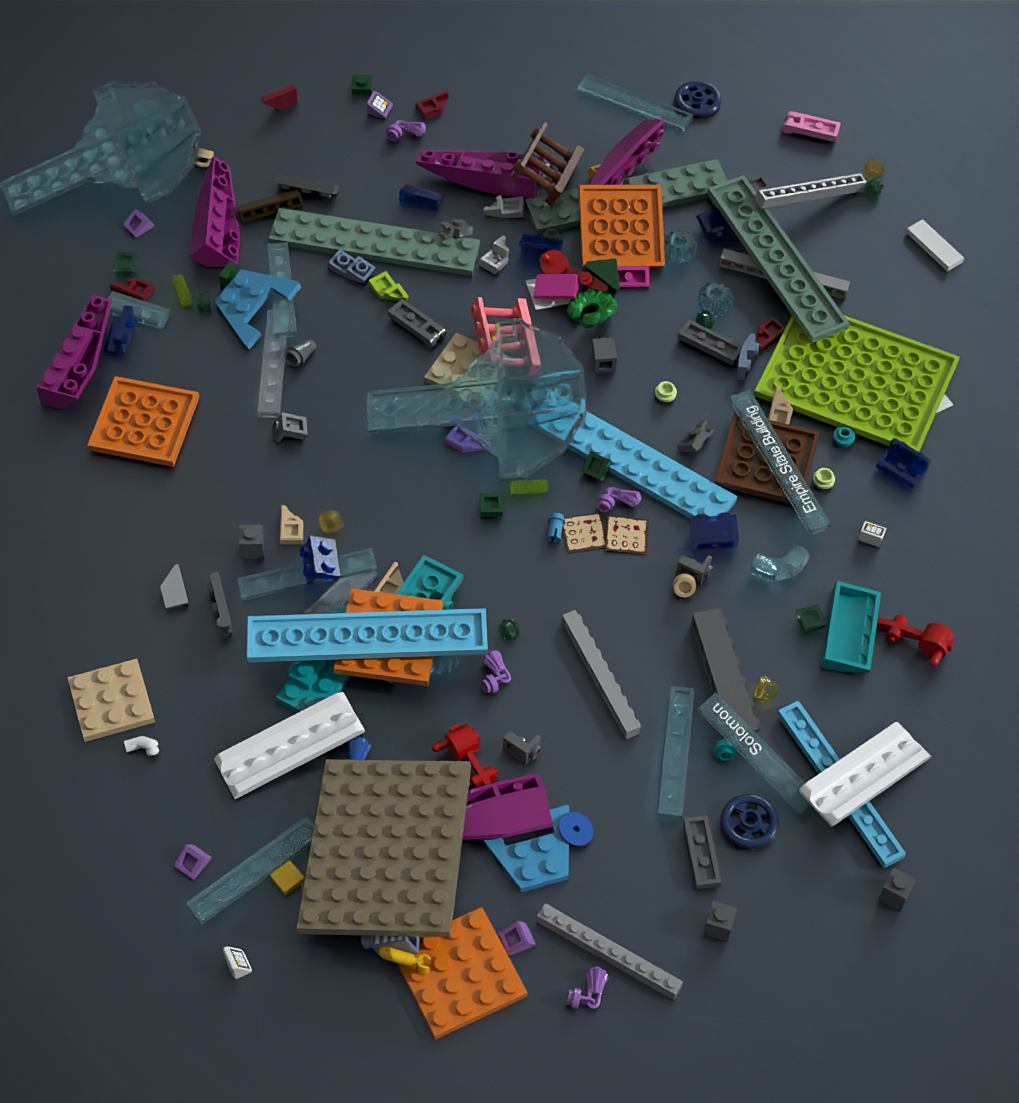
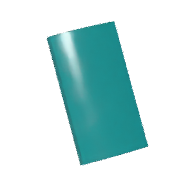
M840 581L835 583L830 599L820 663L821 668L851 673L870 672L881 592Z

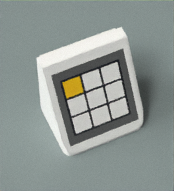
M865 521L858 540L880 547L887 528Z
M224 947V957L233 978L238 979L252 972L251 966L241 949Z

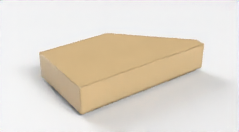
M776 386L768 420L790 424L793 408L780 387Z
M281 505L280 544H303V520L292 514L285 505Z
M397 562L392 564L374 590L375 592L390 594L398 592L404 582Z

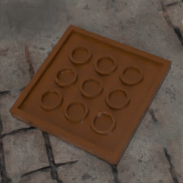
M734 412L715 484L722 488L802 506L804 496L801 498L800 496L805 493L799 494L804 490L798 488L802 487L806 490L820 432L763 418L760 419L763 422H758V426H756V423L752 424L757 422L754 421L756 419H753L750 415ZM765 429L769 430V432H763L760 430ZM769 436L773 437V439L775 440L774 443L768 445L764 444V438L767 439V437ZM777 446L782 454L773 457L774 454L780 453V451L777 453L771 451L772 447ZM782 455L786 458L785 461H782L780 458L777 460V457ZM785 465H789V466H786L787 472H786L785 474H783L782 472H785V468H784ZM795 475L797 476L798 480L795 482H791L789 480V477L792 476L794 480H796V477L793 476Z

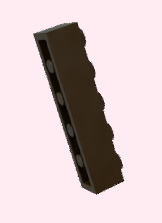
M296 189L237 205L236 207L241 222H246L275 214L279 208L293 209L303 206L301 194Z

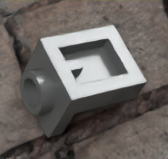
M282 412L272 424L275 442H280L283 436L305 440L308 435L306 417Z
M708 555L704 563L701 564L695 559L681 556L677 564L676 575L689 574L694 577L696 584L701 586L705 578L709 579L714 567L711 566L712 557Z
M509 731L503 737V750L526 765L531 758L535 759L542 749L540 747L541 737L536 735L528 744L522 736L515 735Z

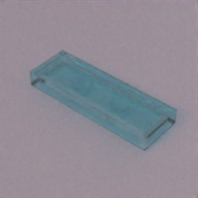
M114 291L108 297V299L113 301L110 313L159 329L163 328L171 314L168 308Z

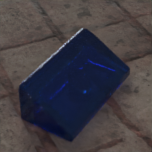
M407 184L399 191V201L438 211L444 198V194Z
M523 234L519 246L544 252L549 250L562 252L564 241Z

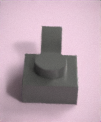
M454 219L448 223L443 221L440 223V226L444 227V230L438 236L448 239L451 236L460 238L472 235L473 226L466 224L462 219Z
M707 420L699 421L695 429L688 432L680 441L677 447L681 453L698 451L701 449L702 443L706 438L713 434V429L705 430V425L708 423Z

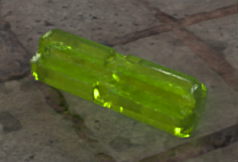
M182 274L174 275L172 277L173 284L178 292L181 304L183 306L191 305L193 303L192 296Z
M546 479L531 480V482L527 480L511 481L510 483L512 494H525L528 491H531V493H546L549 488L548 480Z

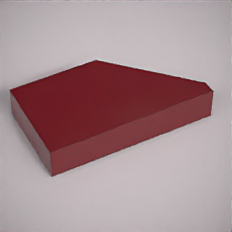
M290 85L261 97V101L265 105L282 110L298 103L297 89L294 85Z
M444 91L415 103L416 109L424 120L443 113L449 98V91Z
M137 277L130 278L126 282L118 284L113 282L110 284V290L143 304L155 290L154 284Z
M773 316L757 329L759 353L779 340L786 328Z

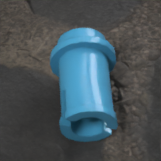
M552 513L548 517L547 541L551 542L552 537H554L553 543L561 541L562 526L566 522L564 515Z

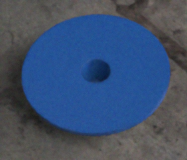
M570 812L563 815L559 821L560 834L568 843L575 846H583L591 841L594 833L593 826L584 815Z

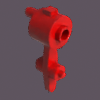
M549 250L542 254L539 259L545 274H577L578 282L585 288L601 290L604 293L609 290L606 284L592 276L589 272L570 267L568 259L558 250Z
M902 614L894 616L893 621L879 617L877 619L876 627L887 631L886 637L889 639V642H899L901 637L919 641L918 648L924 655L930 657L929 663L931 666H937L940 659L945 657L947 651L951 652L954 647V634L951 629L943 624L932 622L926 625L925 630L921 631L908 626V620Z
M455 724L449 728L448 733L444 734V739L432 745L433 752L437 753L448 748L456 761L464 758L470 761L471 768L475 774L470 776L469 788L473 787L475 789L497 780L496 774L499 773L498 769H493L491 766L483 769L475 757L474 753L480 750V737L477 731L471 729L468 724L460 727L458 724Z

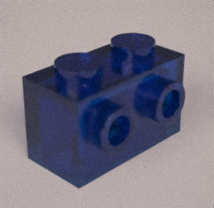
M723 512L717 514V516L698 514L691 518L692 550L738 547L737 515Z

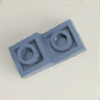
M341 249L338 250L327 265L328 268L336 273L364 283L376 268L360 256L354 259Z
M750 334L743 344L739 356L736 380H745L746 372H750V366L753 364L754 355L758 356L759 343H755V334Z

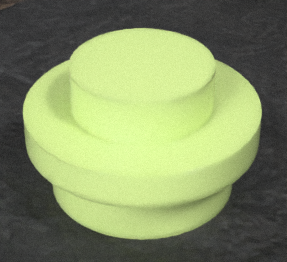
M661 382L655 389L656 398L662 402H670L676 398L677 390L671 382Z
M821 468L814 473L813 483L820 489H829L835 483V476L830 469Z

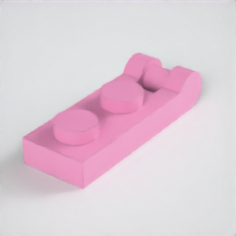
M788 111L785 116V122L782 125V131L787 134L795 132L836 142L841 123Z

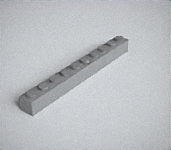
M860 173L758 191L754 200L761 209L861 192L867 181Z
M728 249L723 250L720 267L767 279L751 255ZM813 272L830 296L841 299L846 298L850 281Z
M576 610L563 614L562 624L625 739L638 735L641 724L634 717L633 709L629 708L625 695H622L620 685L616 684L613 673L608 670L607 662L603 661L601 651L596 648L594 638L590 637L587 626H584L582 623L581 615L577 614Z
M545 903L538 913L537 922L672 1000H675L681 990L683 981L548 904Z

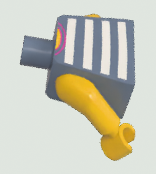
M361 936L363 947L365 949L373 948L381 958L409 967L416 965L417 971L420 974H429L430 968L421 964L431 965V958L426 954H422L418 958L414 957V955L419 954V937Z

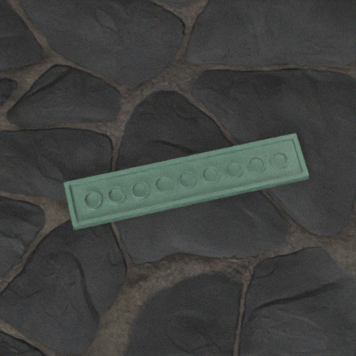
M718 159L624 178L620 185H661L662 208L706 199L708 198V188L726 182L727 178ZM578 188L563 191L552 206L545 202L548 195L535 197L534 199H525V206L537 235L580 226Z
M742 175L709 187L707 194L811 343L847 330L850 323L768 208L761 209L754 200L757 193L746 177Z
M284 208L278 209L269 236V244L336 254L341 249L354 258L360 256L367 260L473 276L480 249V240L458 238L456 236L444 239L438 236L439 233Z

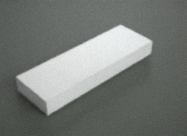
M923 219L907 228L906 233L947 272L963 263L964 257Z

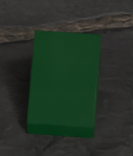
M616 258L587 261L584 264L583 269L586 272H589L592 276L606 284L614 294L617 293L620 283Z

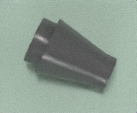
M307 339L304 342L289 347L285 353L287 362L293 367L301 366L316 349V344L312 339Z

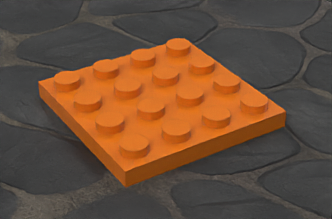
M661 185L578 186L582 268L587 261L613 258L617 259V266L665 267Z
M115 376L88 442V450L174 467L197 406L199 392Z
M351 588L346 613L443 610V601ZM434 656L336 659L334 673L428 686Z
M483 907L452 921L451 937H419V954L414 955V957L418 958L420 955L426 954L431 958V965L421 964L430 968L429 974H420L417 971L416 965L409 967L397 963L435 1040L513 1004L528 995Z

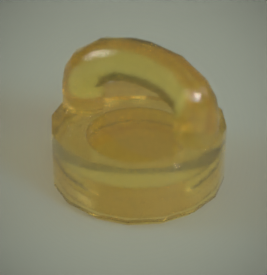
M872 159L865 163L863 172L868 179L876 180L883 175L885 168L881 161Z
M328 510L320 515L319 524L326 533H333L343 528L344 524L339 512Z
M760 676L754 693L755 698L760 700L775 698L778 693L776 682L771 681L766 676ZM768 686L772 687L770 694L766 693Z

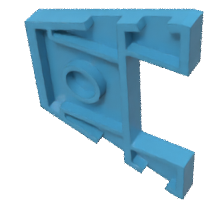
M241 269L217 297L215 303L242 342L250 350L261 337V333L247 324L273 292L291 301L302 286L297 281Z
M568 805L550 809L553 827H551L552 834L505 846L503 838L480 839L488 847L491 855L498 860L504 872L520 892L568 880L569 843L561 836L559 831L560 819L563 815L569 813Z

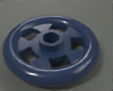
M704 81L684 83L675 93L677 107L685 114L695 117L713 114L719 109L722 102L718 89ZM682 97H688V101H683ZM708 101L713 102L711 106L706 105ZM691 106L700 107V109L692 108Z
M744 794L734 797L725 805L721 813V826L724 834L734 844L743 848L754 849L767 845L775 838L779 829V817L773 805L766 799L757 795ZM747 804L756 805V806H757V811H755V810H753V809H747V810H746V805H747ZM734 810L741 812L738 820L731 817ZM768 815L769 824H762L761 816ZM751 820L754 824L749 825L745 821ZM737 826L745 832L742 836L734 831ZM761 830L763 835L761 837L754 838L752 833Z

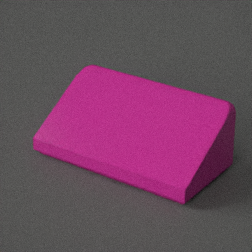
M617 266L620 287H649V266Z
M537 274L533 296L535 299H574L579 289L577 274Z

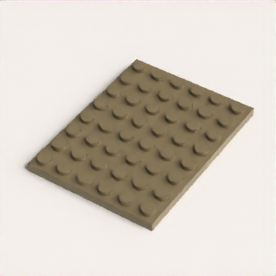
M326 760L296 928L298 934L451 937L471 773L470 761Z

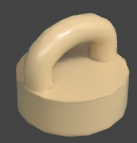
M195 147L193 163L201 168L208 167L214 152ZM198 156L208 158L207 162H199Z
M680 574L675 577L673 581L674 593L683 598L694 594L696 590L694 577L689 574Z

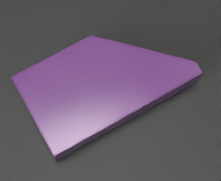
M458 424L445 437V444L462 453L485 450L491 447L490 441Z

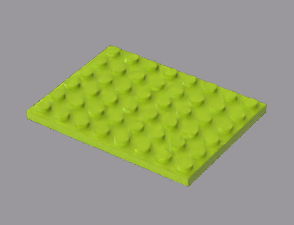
M791 316L754 391V396L772 403L775 388L778 386L792 406L793 411L836 427H847L852 429L855 434L918 456L960 357L845 316L850 323L847 330L811 343L797 321Z

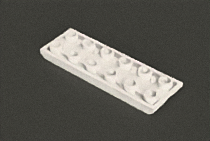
M338 692L219 753L214 760L234 799H237L364 733L365 730L345 694Z
M895 722L806 782L798 792L833 827L931 758V755L898 722Z

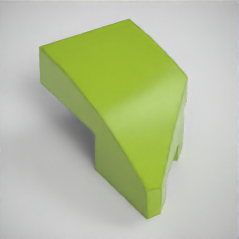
M387 271L368 281V285L380 299L396 301L403 299L406 301L409 298L399 283L395 284Z

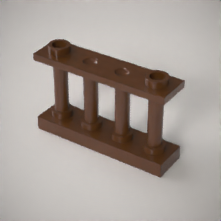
M544 122L540 128L536 127L530 135L533 139L522 159H518L512 167L514 173L511 179L515 180L521 172L547 190L548 196L545 202L552 206L564 190L584 149L577 145L574 151H568L543 133L548 125ZM540 140L542 143H544L552 150H554L562 157H564V161H561L556 156L548 152L546 149L538 145V141ZM534 151L557 167L558 172L531 155ZM526 163H530L532 166H534L535 168L543 172L545 175L550 177L552 179V183L548 182L540 175H538L537 173L529 169L527 166H525Z

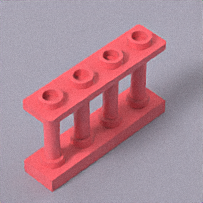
M477 297L474 305L471 306L470 315L474 318V333L478 337V350L481 351L482 355L481 365L485 369L486 376H491L495 366L522 367L528 379H535L541 367V361L526 299L518 298L514 307L505 309L484 307L482 297ZM486 316L511 317L515 325L488 324ZM490 333L515 334L518 337V342L491 341ZM493 349L518 350L522 355V359L497 358L494 355Z

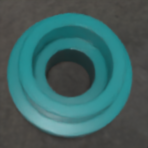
M840 426L835 429L833 439L838 446L848 447L855 440V432L852 429Z
M721 739L716 742L713 754L720 760L728 761L736 757L737 747L732 740Z

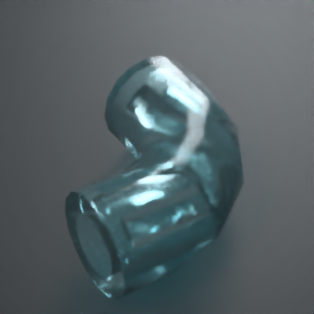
M798 545L791 546L787 554L780 559L770 558L762 553H758L750 567L749 573L770 581H785L797 576L804 569L810 559V554L805 548Z

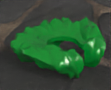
M588 288L584 292H577L575 298L570 299L567 313L575 323L581 321V325L585 329H589L603 323L607 318L613 317L618 305L616 299L612 298L611 294ZM593 305L596 312L584 314L581 321L580 313L583 311V308Z

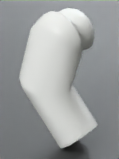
M139 736L124 741L126 752L141 748L146 749L148 756L158 754L159 752L157 747L159 744L155 739Z

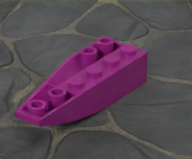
M654 119L640 122L609 152L589 185H620L626 175L630 176L638 164L642 165L647 160L649 154L655 153L661 145L659 141L664 134L663 128L666 121Z
M421 150L416 160V165L438 176L492 194L510 197L523 196L524 199H534L539 190V185L521 172L515 180L511 179L514 173L512 167L524 155L513 151ZM533 155L535 158L544 163L543 157ZM526 163L525 166H527L529 169H531L538 175H542V172L532 166L530 163Z
M213 156L208 166L195 210L189 256L205 267H225L229 261L238 265L240 229L231 171L225 162Z
M96 295L91 296L36 387L42 405L63 409L76 402L96 370L113 303L112 299Z
M538 773L468 790L462 840L505 838L553 827L545 788Z

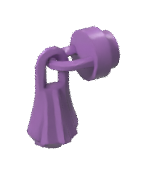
M397 120L386 129V137L391 141L399 140L402 136V129L417 136H422L426 132V126L423 122Z
M608 487L605 490V494L599 495L596 504L601 512H608L613 509L615 505L613 498L634 507L640 503L641 495L638 491ZM616 491L618 492V494L614 495L612 494V492Z
M497 650L488 651V654L483 656V663L497 676L494 677L492 674L484 676V680H481V686L485 693L490 692L493 694L499 690V684L508 683L511 680V675L503 663L501 653Z
M597 966L591 968L586 973L587 997L581 995V989H569L566 1005H570L572 1009H578L579 1004L587 1005L591 1009L598 1008L603 988L608 980L605 970ZM592 994H597L596 1003L595 1000L591 998Z

